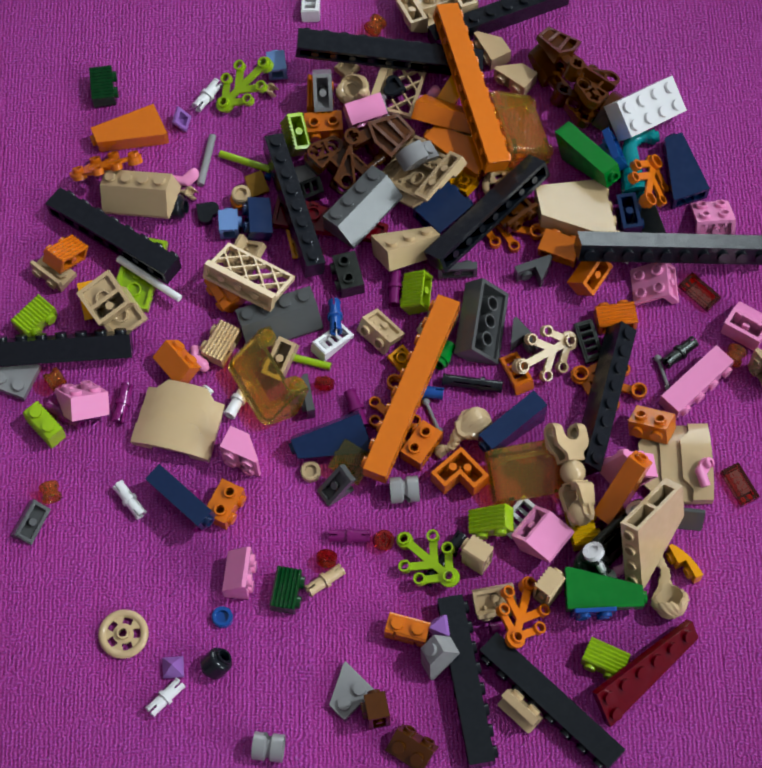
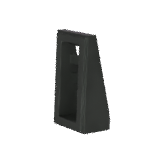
M320 176L300 182L305 201L311 202L325 198ZM309 188L310 193L307 194L305 189Z
M592 319L573 324L572 331L577 336V344L585 364L598 361L601 344ZM591 335V338L585 340L582 339L583 337ZM594 343L593 346L585 348V345ZM597 351V353L589 356L587 354L588 352Z

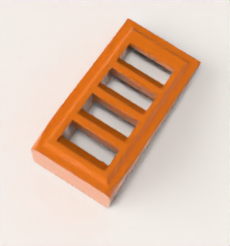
M516 351L499 358V361L515 394L520 395L534 389V383L529 372L526 374H516L511 372L512 365L507 366V364L515 359L521 358Z

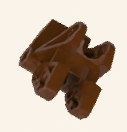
M548 26L537 35L536 40L538 44L529 52V61L534 71L538 73L537 78L542 88L550 85L554 89L550 97L551 104L558 108L563 107L577 127L586 129L599 113L597 110H600L608 98L609 92L617 87L620 78L613 71L598 69L593 64L587 66L584 60L576 55L582 41ZM563 76L569 82H575L574 89H571L569 84L562 78ZM607 77H612L615 81H609ZM569 104L575 105L577 108H573Z
M399 113L367 122L365 129L361 131L354 127L347 129L341 140L336 136H330L310 144L304 153L303 162L317 176L327 169L333 175L329 187L339 195H344L356 182L355 173L361 177L372 165L377 167L382 163L384 165L390 163L396 154L415 136V130ZM329 141H336V142L338 143V144H337V147H336L335 144H333V143H328V142H329ZM365 147L367 153L373 156V160L365 164L353 152ZM342 182H346L348 187L344 186ZM338 186L343 190H346V192L340 191Z

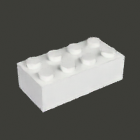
M673 76L659 80L604 106L618 142L634 137L687 111Z

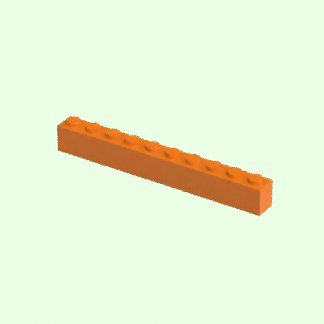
M458 3L437 4L433 13V19L484 173L505 171L511 161V154L507 151L505 136L502 135L500 130V121L496 118L495 107L491 103L489 89L484 82V74L480 71L479 59L475 56L474 44L469 38L468 26L465 25L463 20V11L460 10Z
M440 294L437 295L436 300H432L428 309L430 314L423 319L421 325L423 330L421 334L418 333L416 335L414 351L410 350L406 362H408L406 368H402L399 379L401 381L398 386L395 385L391 394L393 397L392 402L387 403L384 410L385 418L383 421L380 420L377 425L376 432L378 434L376 439H371L368 448L370 450L369 455L364 456L361 463L364 476L385 484L460 311L459 301Z

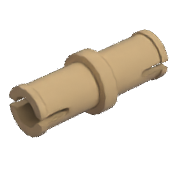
M336 564V566L325 573L321 572L318 578L304 586L310 597H313L325 587H331V583L346 574L344 568H340L341 564Z

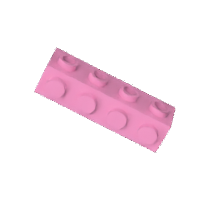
M716 345L661 395L659 404L667 412L674 413L675 419L680 415L684 417L691 410L690 406L696 402L698 404L705 397L704 393L706 391H712L719 384V379L730 375L733 371L732 365L734 360Z

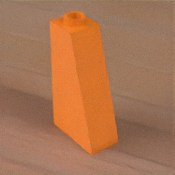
M427 94L416 100L411 119L471 134L462 106Z
M154 103L91 127L92 135L89 136L93 146H97L100 152L169 143L167 131Z
M437 125L426 130L423 138L427 141L430 140L436 151L445 155L452 151L464 157L468 163L463 168L464 173L478 179V182L486 174L483 171L472 137Z
M636 450L629 455L596 506L595 515L605 523L609 524L630 503L653 463L648 459L647 455Z

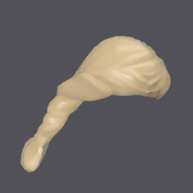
M347 74L341 78V83L337 84L336 96L344 104L370 96L369 83L362 75Z
M472 407L461 411L458 419L454 422L455 427L450 434V441H448L447 445L440 444L435 447L434 453L436 457L442 459L448 452L455 450L464 439L478 441V435L493 423L490 414L480 407Z
M662 555L656 566L660 569V576L657 580L658 586L653 593L650 605L659 616L670 620L680 617L685 613L690 599L687 592L672 584L670 568L667 567Z

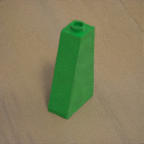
M568 121L555 131L563 161L606 188L621 178L618 163L571 122Z
M565 567L563 570L564 577L566 578L564 583L566 612H572L576 608L617 607V610L642 609L644 604H647V591H643V585L573 567Z

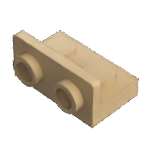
M43 256L37 262L33 260L30 262L31 272L40 279L42 277L46 280V284L53 290L56 288L62 292L77 277L76 272L72 269H67L64 273L59 274L43 262Z
M378 308L363 316L357 328V331L383 355L388 352L391 345L403 339L405 335Z

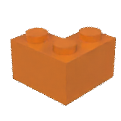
M460 447L431 472L430 481L444 495L460 482L474 496L488 484L489 474Z

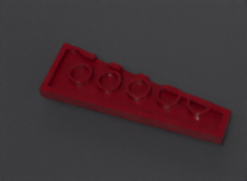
M277 195L272 227L289 230ZM305 201L316 234L335 237L324 229L323 215L330 208L321 206L315 201ZM379 222L362 241L372 243L371 235L388 233L389 224Z
M686 619L592 691L606 725L611 727L620 720L623 714L695 643L698 635L692 621Z

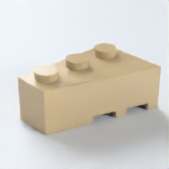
M432 226L371 235L373 255L389 271H393L427 260L424 251L440 237V234Z

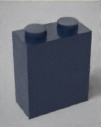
M447 182L442 189H438L428 202H423L413 208V218L423 227L432 226L441 236L473 207V203L470 198L464 197L460 193L456 185H451Z

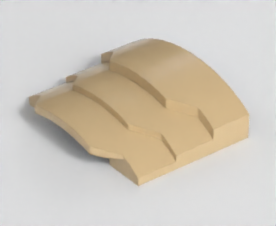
M395 0L411 32L427 33L428 26L435 24L433 13L437 4L458 3L463 13L478 8L477 0Z
M415 135V136L407 143V145H409V144H411V143H413V142H415V141H417V140H420L421 142H425V141H427V140L424 139V138H422V137H420V136ZM437 151L439 157L436 160L423 163L419 168L404 172L395 157L382 172L388 175L403 195L399 202L408 207L415 208L423 202H428L438 189H442L448 180L456 178L468 163L463 156L455 152L449 151L445 155Z
M168 379L158 387H148L130 442L132 445L152 449L153 446L187 454L192 459L210 463L225 404L214 401L207 388Z
M708 423L676 426L668 444L646 439L638 442V451L654 455L658 474L657 478L643 485L651 492L664 478H667L683 486L684 504L713 503V467L710 468L707 474L711 484L709 486L701 488L695 474V469L702 458L711 457L713 459Z

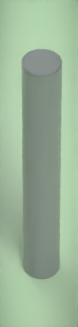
M209 134L197 181L199 186H204L216 140L215 134Z

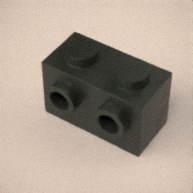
M355 250L333 255V263L330 264L332 275L336 274L337 280L334 281L336 291L341 292L342 298L365 293L364 281Z

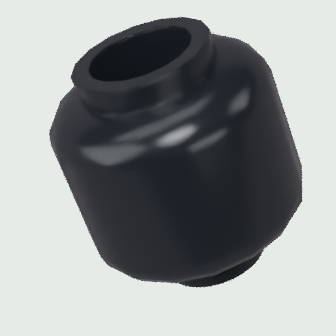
M178 194L170 219H182L189 212L188 200L181 194Z
M223 648L211 649L202 657L200 662L203 674L211 679L223 677L232 667L230 653Z

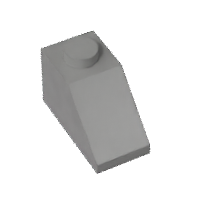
M331 69L313 70L314 112L333 111Z
M433 635L421 647V664L430 680H434L460 652L451 637Z

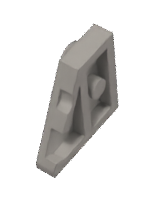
M33 364L0 367V392L25 401L42 369L41 366Z
M346 661L343 663L329 707L344 722L361 706L360 702H364V695L368 691L374 690Z

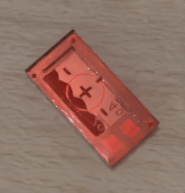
M693 272L678 286L707 312L721 300V296Z
M739 462L721 470L722 478L740 507L759 499V494Z

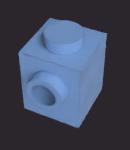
M284 50L266 52V57H269L274 63L272 71L269 72V81L288 79Z
M233 208L218 210L220 238H237L240 234L239 227H243L242 216H238V210Z

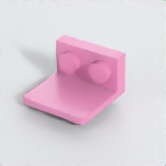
M716 200L690 203V208L696 221L695 234L735 235L736 218L729 201Z
M651 263L630 270L633 301L636 306L661 298L666 299L671 304L679 303L676 269L671 263Z

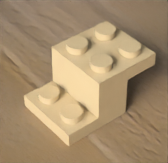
M110 270L105 271L76 292L97 324L105 326L108 332L114 331L116 328H126V330L133 331L148 320V317L129 290L118 283Z

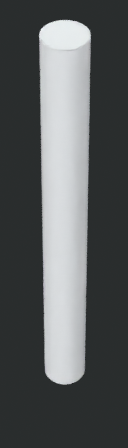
M118 256L117 263L177 302L182 299L181 294L123 256Z

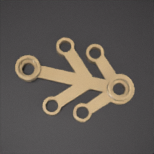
M543 325L540 328L541 336L551 337L558 342L550 344L539 339L534 333L526 334L524 337L526 345H533L543 350L527 359H515L512 363V370L516 374H526L530 366L546 358L539 377L541 381L549 382L553 379L551 369L556 352L561 350L559 362L555 364V370L558 373H566L569 368L567 363L569 352L576 348L578 339L572 331L560 333L553 330L551 325ZM530 336L533 338L532 343L529 341Z

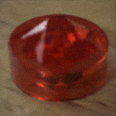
M326 375L315 378L314 387L321 391H331L334 389L335 380Z
M388 530L378 531L373 536V545L379 551L389 550L394 545V536Z
M330 549L320 550L316 555V563L324 568L334 567L337 563V554Z

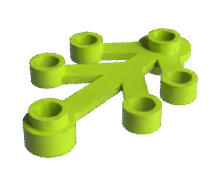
M260 57L257 61V67L244 80L246 64L240 59L236 60L233 65L236 70L235 87L231 93L230 84L233 82V77L229 73L221 75L220 80L223 83L222 96L216 102V108L220 112L229 113L233 110L234 106H251L254 104L255 99L249 93H264L267 91L268 85L263 80L257 81L254 85L249 84L261 72L269 73L272 71L274 63L269 57ZM239 94H244L242 98H236Z
M435 529L429 530L426 534L429 541L430 555L414 543V539L409 532L398 534L396 538L398 546L402 550H411L423 560L411 563L408 560H401L398 564L401 573L408 574L410 571L433 569L438 574L426 576L422 572L414 574V583L417 586L441 583L447 588L458 584L460 574L457 569L453 568L455 548L451 542H444L441 546V550L445 555V567H443L438 559V541L440 536ZM436 534V537L430 539V535ZM403 537H408L405 542L401 541ZM451 546L450 551H445V548ZM408 564L407 569H402V566ZM452 574V578L446 579V575ZM418 577H423L421 582H417Z

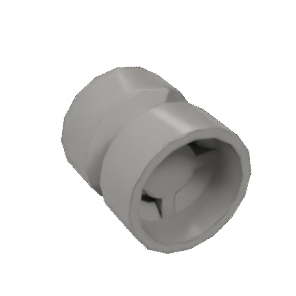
M418 475L406 476L404 480L401 477H389L391 504L403 503L404 500H407L408 503L420 502Z
M255 731L251 759L264 761L268 758L270 762L282 763L286 735L273 733L269 736L267 732Z

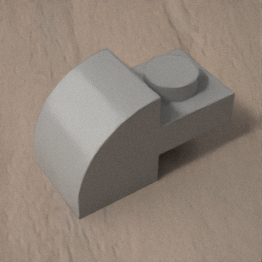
M417 140L400 150L395 157L404 172L419 168L423 163L436 160L439 154L430 140L425 142Z

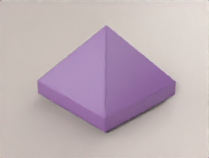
M178 106L171 123L183 132H187L192 116Z
M442 615L432 620L429 627L432 635L450 636L447 615Z
M184 656L162 658L163 679L184 677Z

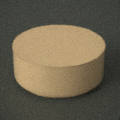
M245 185L234 187L231 193L232 199L238 205L245 204L247 197H251L250 189Z
M308 461L302 465L300 472L304 481L312 483L320 478L321 468L316 462Z

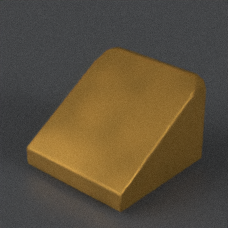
M261 170L244 177L245 184L250 189L251 197H258L270 192Z

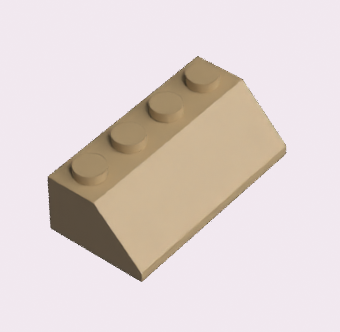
M106 170L100 183L102 210L105 214L170 219L181 185L173 174Z

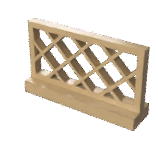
M380 67L371 95L379 92L383 94L387 77L393 75V71L398 69ZM401 70L404 75L399 76V79H407L410 85L405 86L406 91L413 88L415 95L408 98L404 93L402 96L405 100L397 104L394 99H390L393 105L388 107L387 110L390 115L399 113L402 118L411 120L415 102L419 98L427 73L417 71L407 73L405 70ZM418 73L421 79L413 83L410 76ZM408 104L410 111L409 113L403 112L399 107Z
M229 242L212 260H207L203 271L204 279L269 312L273 310L275 302L295 281L296 277ZM230 250L236 253L237 256L227 257L226 253ZM250 260L253 264L244 265L243 261ZM239 261L240 266H230L229 262ZM225 262L227 267H223L217 263ZM260 269H267L270 273L261 274ZM246 270H256L257 274L247 275ZM236 271H242V272H243V275L240 276V275L236 274L235 272H236ZM283 277L287 279V281L278 282L277 278ZM272 278L274 283L264 284L263 279ZM258 279H259L260 284H256V283H254V282H252V281H250V280H258ZM276 288L277 292L274 293L268 289Z

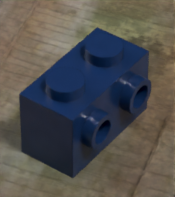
M636 192L616 194L614 208L619 231L641 232L644 229V219L640 215L641 206L639 201H637Z
M247 197L245 204H242V216H245L243 233H246L248 240L269 241L273 234L271 199Z

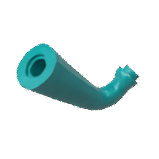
M655 129L644 131L634 137L625 139L622 146V152L628 167L621 171L622 194L636 192L637 201L644 194L646 181H639L635 185L628 181L627 176L633 172L630 168V162L635 159L640 160L637 150L640 144L656 145V142H660L659 131H655Z

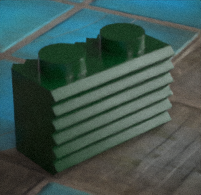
M112 65L90 67L93 106L95 108L115 106L116 98H119L118 87H115L114 82H118L117 72L113 71Z
M277 566L269 605L270 611L295 614L296 609H300L302 597L299 596L300 589H304L306 577L303 576L301 569Z

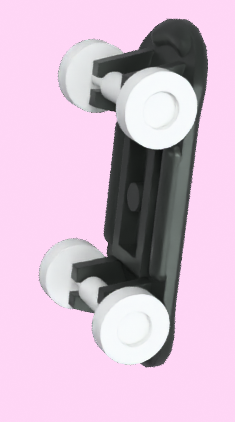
M635 499L628 504L616 518L586 544L576 555L573 568L617 578L616 573L609 566L623 554L620 522L642 500Z

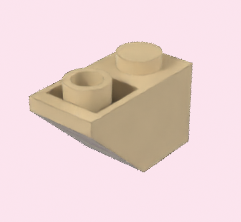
M479 31L474 32V48L484 50L483 63L488 65L490 70L510 62L511 50L502 37Z
M523 63L501 65L494 68L493 79L498 84L509 88L515 95H520L524 98L536 84L538 73Z

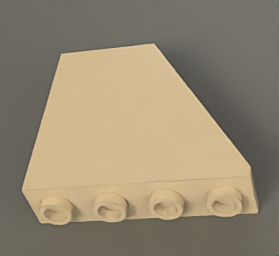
M595 180L539 185L534 190V201L538 204L537 214L541 228L558 229L562 234L568 236H576L577 231L620 232L616 230V216L612 215V201L608 200L609 189Z
M664 478L620 522L625 581L643 585V589L647 585L684 517L682 485Z

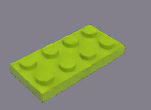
M149 238L150 241L158 242L167 250L168 241ZM121 265L116 280L121 286L129 290L143 312L148 313L156 287Z

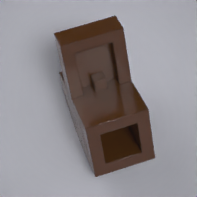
M613 91L601 106L592 125L601 131L608 127L611 130L612 125L604 106L624 96L617 91Z

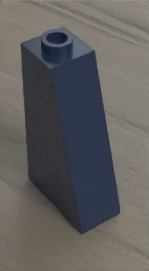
M683 133L668 135L664 139L662 150L667 185L669 187L671 209H675L707 198L710 187Z
M532 391L478 435L479 448L484 453L488 452L490 456H493L545 420L547 410L545 401L535 391Z
M358 410L291 436V443L288 444L292 454H296L298 459L369 453L370 450L368 448L371 440Z
M160 464L145 478L201 530L213 524L216 514Z

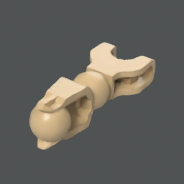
M549 423L544 428V440L547 450L555 457L557 465H562L560 476L565 484H562L558 494L563 510L566 512L571 527L587 525L591 520H594L595 516L594 484L584 480L586 469L581 461L585 460L584 451L589 444L587 429L582 423H574L567 429L566 436L562 425L559 423Z

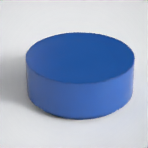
M220 606L213 611L212 621L216 627L224 629L232 624L233 614L229 608Z

